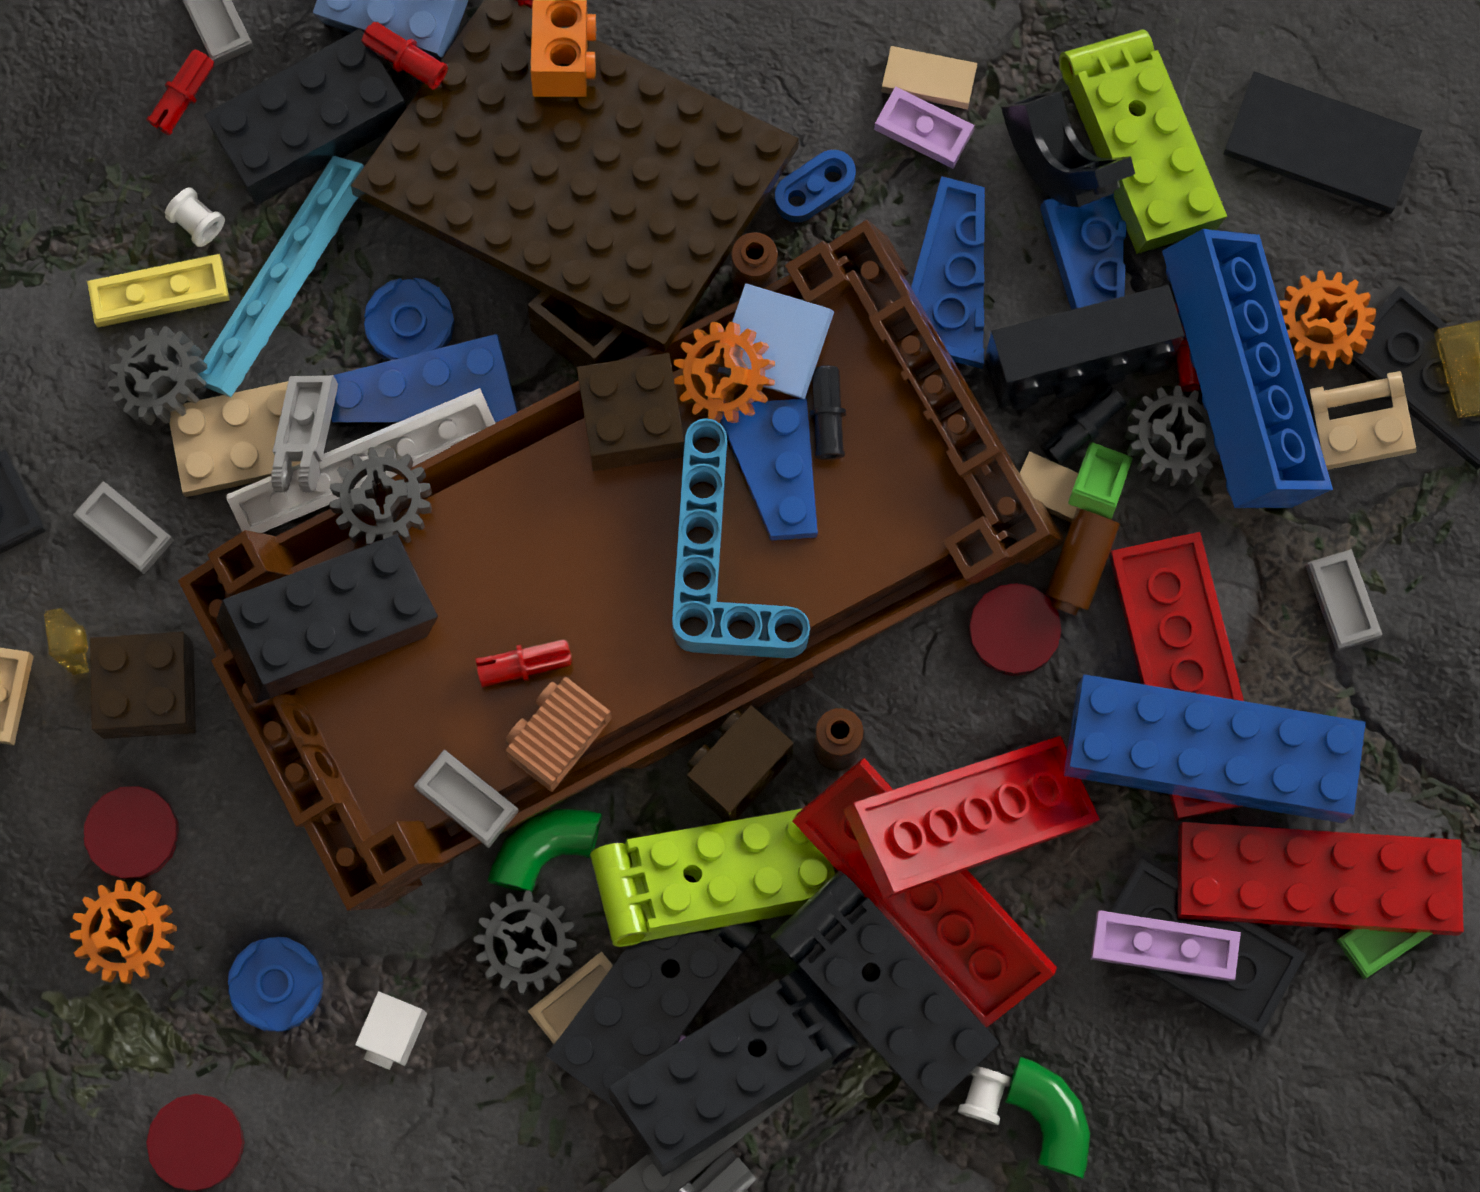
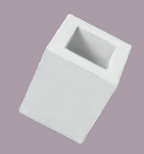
M378 991L356 1042V1046L367 1050L364 1060L390 1070L393 1062L405 1066L427 1013L421 1008Z

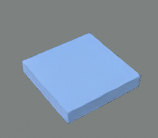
M745 283L732 322L740 324V334L747 328L757 333L753 344L762 341L769 346L762 357L763 359L775 361L773 368L765 370V376L775 380L774 386L763 387L805 400L834 311ZM744 350L742 359L748 369H752L749 356ZM719 367L718 372L720 374L731 375L730 368Z

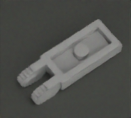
M334 375L289 377L273 447L275 455L272 466L273 471H271L273 491L287 492L289 490L293 475L292 461H301L298 476L300 490L302 492H314L316 490L317 481L320 476L319 461L323 459L338 389V383Z

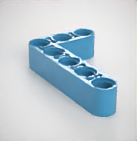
M708 418L699 419L690 425L685 435L672 617L674 640L683 650L694 653L772 658L796 657L807 647L810 633L809 620L801 610L789 606L717 602L727 435L723 426L716 420ZM709 437L714 439L719 446L711 453H702L695 449L694 443L700 438ZM698 482H708L714 486L716 491L712 496L702 499L694 496L690 489ZM701 526L710 530L713 537L704 544H697L689 540L687 537L688 532L695 527ZM692 572H701L708 576L710 582L705 588L694 590L686 586L684 579ZM696 617L705 622L707 629L698 636H690L682 631L681 624L688 618ZM743 620L752 625L754 632L746 639H737L730 635L728 627L735 621ZM790 623L799 628L801 636L794 642H785L777 637L775 630L782 624Z

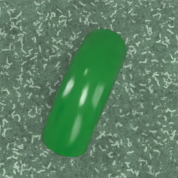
M555 809L526 820L504 840L491 866L487 881L506 889L524 893L528 890L533 893L535 881L541 868L551 859L561 855H577L591 859L590 854L596 846L602 814L590 810Z
M1019 1057L1005 1102L1031 1113L1039 1123L1043 1138L1037 1164L1067 1176L1083 1179L1088 1163L1090 1130L1081 1101L1061 1076L1032 1060Z

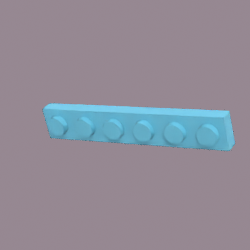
M337 156L332 157L203 360L207 364L208 369L198 373V375L207 382L205 388L232 397L238 386L243 382L256 357L267 344L273 330L285 311L291 306L297 292L315 268L316 262L332 237L337 233L350 208L358 199V197L352 194L351 185L364 168L363 164Z

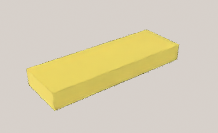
M220 254L87 281L94 323L98 328L230 300Z

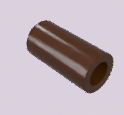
M758 232L747 233L741 236L733 246L732 285L734 293L739 299L741 298L745 283L764 288L777 281L778 251L773 240L767 235Z
M1080 508L1076 509L1045 595L1053 597L1051 607L1077 616L1079 608L1089 610L1120 523Z
M835 708L824 713L819 719L816 726L814 752L819 763L825 768L841 771L848 769L857 761L864 730L861 720L855 713L847 709ZM839 734L846 738L836 739L832 735Z

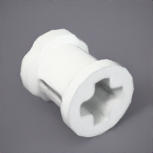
M188 187L170 201L165 210V218L170 223L177 222L192 235V242L197 247H202L218 235L224 225L225 218L221 213L209 210L197 199V192L193 188Z
M976 1066L970 1072L973 1079L966 1102L959 1105L958 1112L986 1123L999 1125L1000 1117L997 1115L1003 1091L1005 1087L1011 1085L1012 1078L996 1071Z

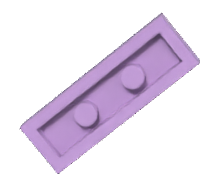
M1098 911L1096 913L1091 960L1234 981L1241 932Z

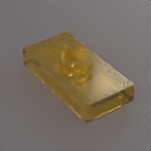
M1480 320L1437 329L1434 335L1457 418L1479 415Z
M62 608L45 611L44 619L50 656L72 675L89 672L86 656L88 640L84 626L79 625Z

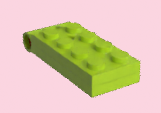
M1142 29L1062 52L1059 56L1061 75L1069 87L1096 156L1099 158L1131 156L1136 174L1119 180L1120 188L1114 190L1113 197L1123 221L1126 222V229L1136 253H1142L1181 241L1202 229L1217 230L1226 219L1227 214L1159 51H1154V45L1148 32ZM1130 111L1134 112L1137 116L1132 115Z
M802 809L627 839L625 844L613 843L595 849L590 854L612 944L617 947L794 914L835 875L833 865L792 822L795 815ZM684 876H692L695 878L696 882L691 883L684 878Z

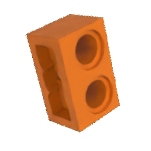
M533 0L531 40L533 97H587V79H595L596 77L595 52H587L588 41H596V14H588L587 0ZM561 64H569L568 66H558Z

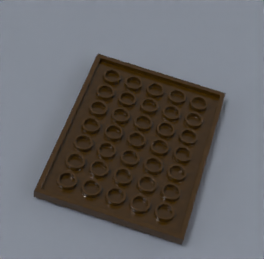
M484 0L440 62L448 65V71L441 84L434 90L425 83L352 183V194L665 353L732 251L735 242L741 237L797 151L799 138L598 40L588 41L587 52H595L596 77L595 79H587V97H533L531 81L532 8L524 4L520 6L516 0ZM561 64L558 66H568L569 64Z

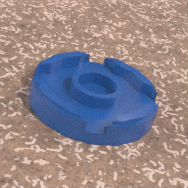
M400 278L389 281L375 291L366 305L364 326L368 342L378 356L386 361H391L447 347L452 339L455 322L450 302L439 287L425 279L413 278L414 280H402Z
M287 937L261 939L249 944L237 955L228 975L229 998L233 1009L246 1023L263 1031L284 1032L300 1026L315 1012L323 994V974L318 960L304 945Z

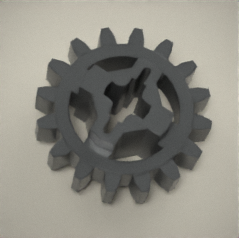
M163 326L159 336L151 328H146L145 339L140 341L133 335L129 337L132 347L128 351L121 348L116 351L122 358L121 363L109 366V370L117 376V378L108 382V387L116 393L112 398L113 401L132 419L136 421L138 418H141L147 425H152L156 416L165 424L170 423L171 412L173 411L184 416L186 410L183 404L187 400L197 403L199 399L193 391L195 388L205 387L207 383L198 375V373L208 369L207 364L199 358L203 353L201 349L183 332L178 331L175 334L167 326ZM176 354H179L182 367H179L180 361L176 358Z
M1175 386L1171 396H1167L1162 387L1158 388L1153 395V400L1147 396L1142 397L1138 404L1140 410L1133 409L1128 418L1132 426H1128L1124 433V438L1135 442L1130 445L1127 454L1128 456L1140 455L1142 459L1137 469L1141 471L1148 466L1152 468L1151 480L1154 482L1164 474L1168 475L1170 486H1175L1182 475L1188 484H1192L1197 478V471L1206 476L1213 467L1211 462H1217L1220 458L1214 445L1215 437L1208 412L1204 405L1197 402L1199 392L1196 390L1187 398L1182 396L1181 386ZM1166 411L1163 419H1154L1152 423H1148L1149 419L1155 414ZM1172 425H1173V431H1175L1176 438L1181 440V442H1180V444L1178 445V447H1177V441L1175 440V435H1174V433L1169 432V430L1171 429ZM1198 449H1202L1198 456L1185 461L1187 452L1196 453Z
M374 447L369 448V459L364 461L356 454H353L351 459L354 467L351 470L344 467L337 469L343 483H332L330 485L332 494L340 498L329 503L332 513L342 514L336 520L339 529L344 530L351 527L349 537L354 543L365 536L366 544L369 545L396 534L406 543H409L411 537L408 530L411 527L423 530L425 527L419 514L432 512L430 502L422 499L432 495L430 484L420 483L426 477L424 469L421 466L411 470L413 465L412 457L406 454L398 461L396 460L394 448L391 447L387 449L384 457H378ZM385 471L394 472L404 479L395 481L387 476ZM367 475L361 486L354 489L355 485ZM378 483L381 484L383 491L387 495L385 497L386 504H384L385 513L383 515L375 502L379 492ZM409 508L406 514L395 522L402 509ZM358 514L359 517L368 516L376 521L377 526L368 525L360 521L355 515Z
M526 890L522 902H517L515 897L508 893L506 894L508 906L501 908L492 902L490 908L495 916L492 920L480 918L478 921L486 929V934L474 937L475 944L485 947V951L478 954L476 960L478 963H491L485 975L489 980L501 975L500 988L504 991H507L514 982L518 983L520 995H526L529 984H535L540 993L545 992L544 980L548 977L557 983L562 981L557 971L560 965L567 968H572L573 962L565 956V953L578 947L576 941L566 939V935L573 932L575 926L573 922L561 924L560 920L564 917L566 910L563 906H559L551 911L549 909L551 898L546 894L539 903H535L531 891ZM528 912L523 921L512 925L504 922L512 915ZM547 920L555 928L557 947L545 940L543 931ZM529 932H533V940L544 952L536 948L534 950L526 948L523 954H519V946L507 934L515 937H526ZM495 938L505 943L508 951L504 966L499 962L495 952ZM542 961L547 964L537 972L521 974L526 966L532 963Z

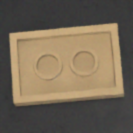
M288 381L235 392L232 397L221 395L202 399L197 403H184L183 405L186 410L184 416H181L176 411L171 412L169 424L182 493L185 497L255 483L272 475L271 471H273L272 466L275 457L273 447ZM292 461V467L300 464L301 461Z

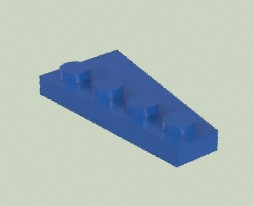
M941 176L911 288L953 361L983 369L985 187Z
M498 334L334 375L338 383V389L331 417L332 422H400L479 388L495 422H499L518 412Z

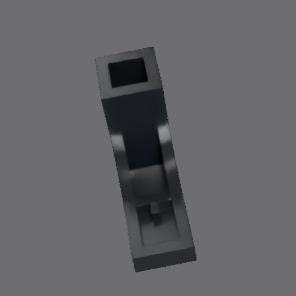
M1061 91L1035 94L1001 107L1010 139L1023 166L1045 193L1064 205L1081 207L1114 193V190L1120 188L1119 180L1136 174L1131 156L1099 158L1083 147L1071 127Z

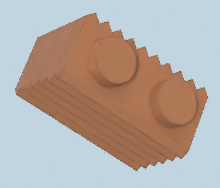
M567 677L563 678L559 685L551 682L536 700L535 704L540 707L536 714L532 716L529 722L523 718L519 720L505 739L510 744L505 750L508 758L551 792L554 791L612 719L610 710Z

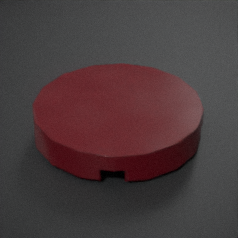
M1018 583L1001 585L984 594L973 609L968 629L971 647L979 660L990 669L993 668L1009 676L1031 674L1046 665L1058 648L1062 631L1059 613L1056 608L1051 607L1052 602L1049 597L1034 587Z
M140 786L119 787L104 794L90 809L84 824V845L91 860L108 875L121 879H144L159 872L173 857L177 847L179 822L171 805L156 792Z
M200 1094L177 1097L162 1107L150 1124L146 1141L149 1161L158 1176L175 1188L191 1191L212 1188L229 1178L241 1161L245 1144L243 1130H241L238 1117L232 1108L219 1099Z

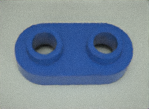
M827 150L783 178L775 190V207L780 216L790 222H803L847 194L855 182L856 168L852 158L840 150ZM829 172H836L841 176V179L837 182H830L825 178V175ZM794 196H799L805 200V203L802 206L795 207L789 203V200Z

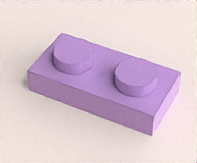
M895 86L875 122L874 130L953 169L974 131V125Z

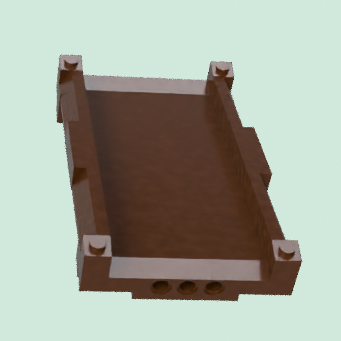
M866 219L829 244L825 241L820 242L785 265L790 275L763 288L834 311L815 368L829 365L838 367L840 371L841 408L846 409V416L842 417L845 457L831 460L817 459L815 457L814 419L810 418L809 414L814 409L813 382L811 379L805 399H807L818 530L816 538L770 540L727 438L717 602L798 608L805 613L810 624L807 647L798 656L793 658L694 653L685 651L677 645L673 636L672 617L684 457L593 471L579 381L469 436L411 468L413 470L422 466L425 471L426 477L420 483L430 484L432 495L422 499L430 502L432 512L419 514L425 527L423 530L411 527L408 530L411 537L409 543L402 540L400 536L399 538L438 615L428 637L256 704L216 622L222 600L367 546L366 537L363 536L356 543L352 542L349 537L351 527L340 530L336 523L337 518L342 514L332 513V510L329 509L278 536L244 530L208 553L207 555L210 560L178 580L217 656L211 662L295 826L305 827L347 911L386 908L422 886L421 877L482 844L414 788V785L444 750L518 808L519 812L501 832L503 833L624 768L643 769L719 729L734 711L739 710L743 714L750 705L756 709L815 678L811 669L972 584H977L1017 562L1028 565L1065 542L1045 505L1035 499L1030 493L907 282L905 276L909 272L888 236ZM739 301L691 324L677 333L665 352L670 354L674 379L683 375V369L674 365V360L686 359L687 353L680 346L682 342L694 345L697 342L693 333L695 329L703 330L709 335L711 322L720 323L725 332L728 323L733 321ZM715 345L709 348L701 359L712 353ZM648 346L625 359L664 354V352ZM718 372V377H721V378H723V377H728V378H729V377H730V376H726V375L720 374V373ZM697 376L699 387L705 395L706 386L700 376ZM675 384L685 445L687 429L695 421L708 418V411L702 417L694 415L692 409L696 402H681L680 396L687 389L686 386ZM748 386L736 392L733 401L739 398ZM765 387L761 390L768 398V401L801 399ZM709 437L700 438L694 443L695 449L702 453H711L719 446L714 439ZM398 474L392 477L395 481L404 479ZM698 482L692 486L690 491L694 496L703 499L712 496L716 489L708 482ZM378 484L379 492L375 502L383 515L385 513L384 504H386L385 497L387 495L383 491L381 484ZM409 508L402 509L395 522L400 520ZM355 515L360 521L368 525L377 526L376 521L370 517ZM700 526L691 529L687 537L693 543L704 544L710 541L713 534L707 528ZM692 572L684 579L686 586L694 590L703 589L710 582L708 576L701 572ZM691 617L684 620L681 624V629L687 635L698 636L707 629V625L700 618ZM738 620L731 623L728 631L734 638L746 639L753 634L754 628L747 621ZM790 623L782 624L775 630L777 637L785 642H794L801 636L799 628ZM565 640L569 644L572 663L568 667L529 675L530 681L524 682V679L520 678L484 688L481 686L475 658L516 650V645L520 644L523 649ZM567 677L610 710L612 719L554 791L551 792L508 758L505 750L510 744L505 739L519 720L523 718L529 722L532 716L536 714L540 707L535 703L542 691L551 682L559 685L562 679Z

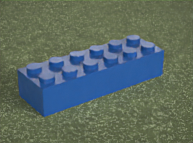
M1202 229L1164 249L1162 252L1167 266V278L1172 284L1179 309L1178 316L1184 327L1190 348V360L1197 373L1202 391V402L1208 412L1215 437L1214 445L1220 455L1227 480L1226 488L1232 498L1234 508H1292L1333 490L1260 235Z
M1083 674L1076 689L1064 776L1343 823L1354 815L1366 722Z

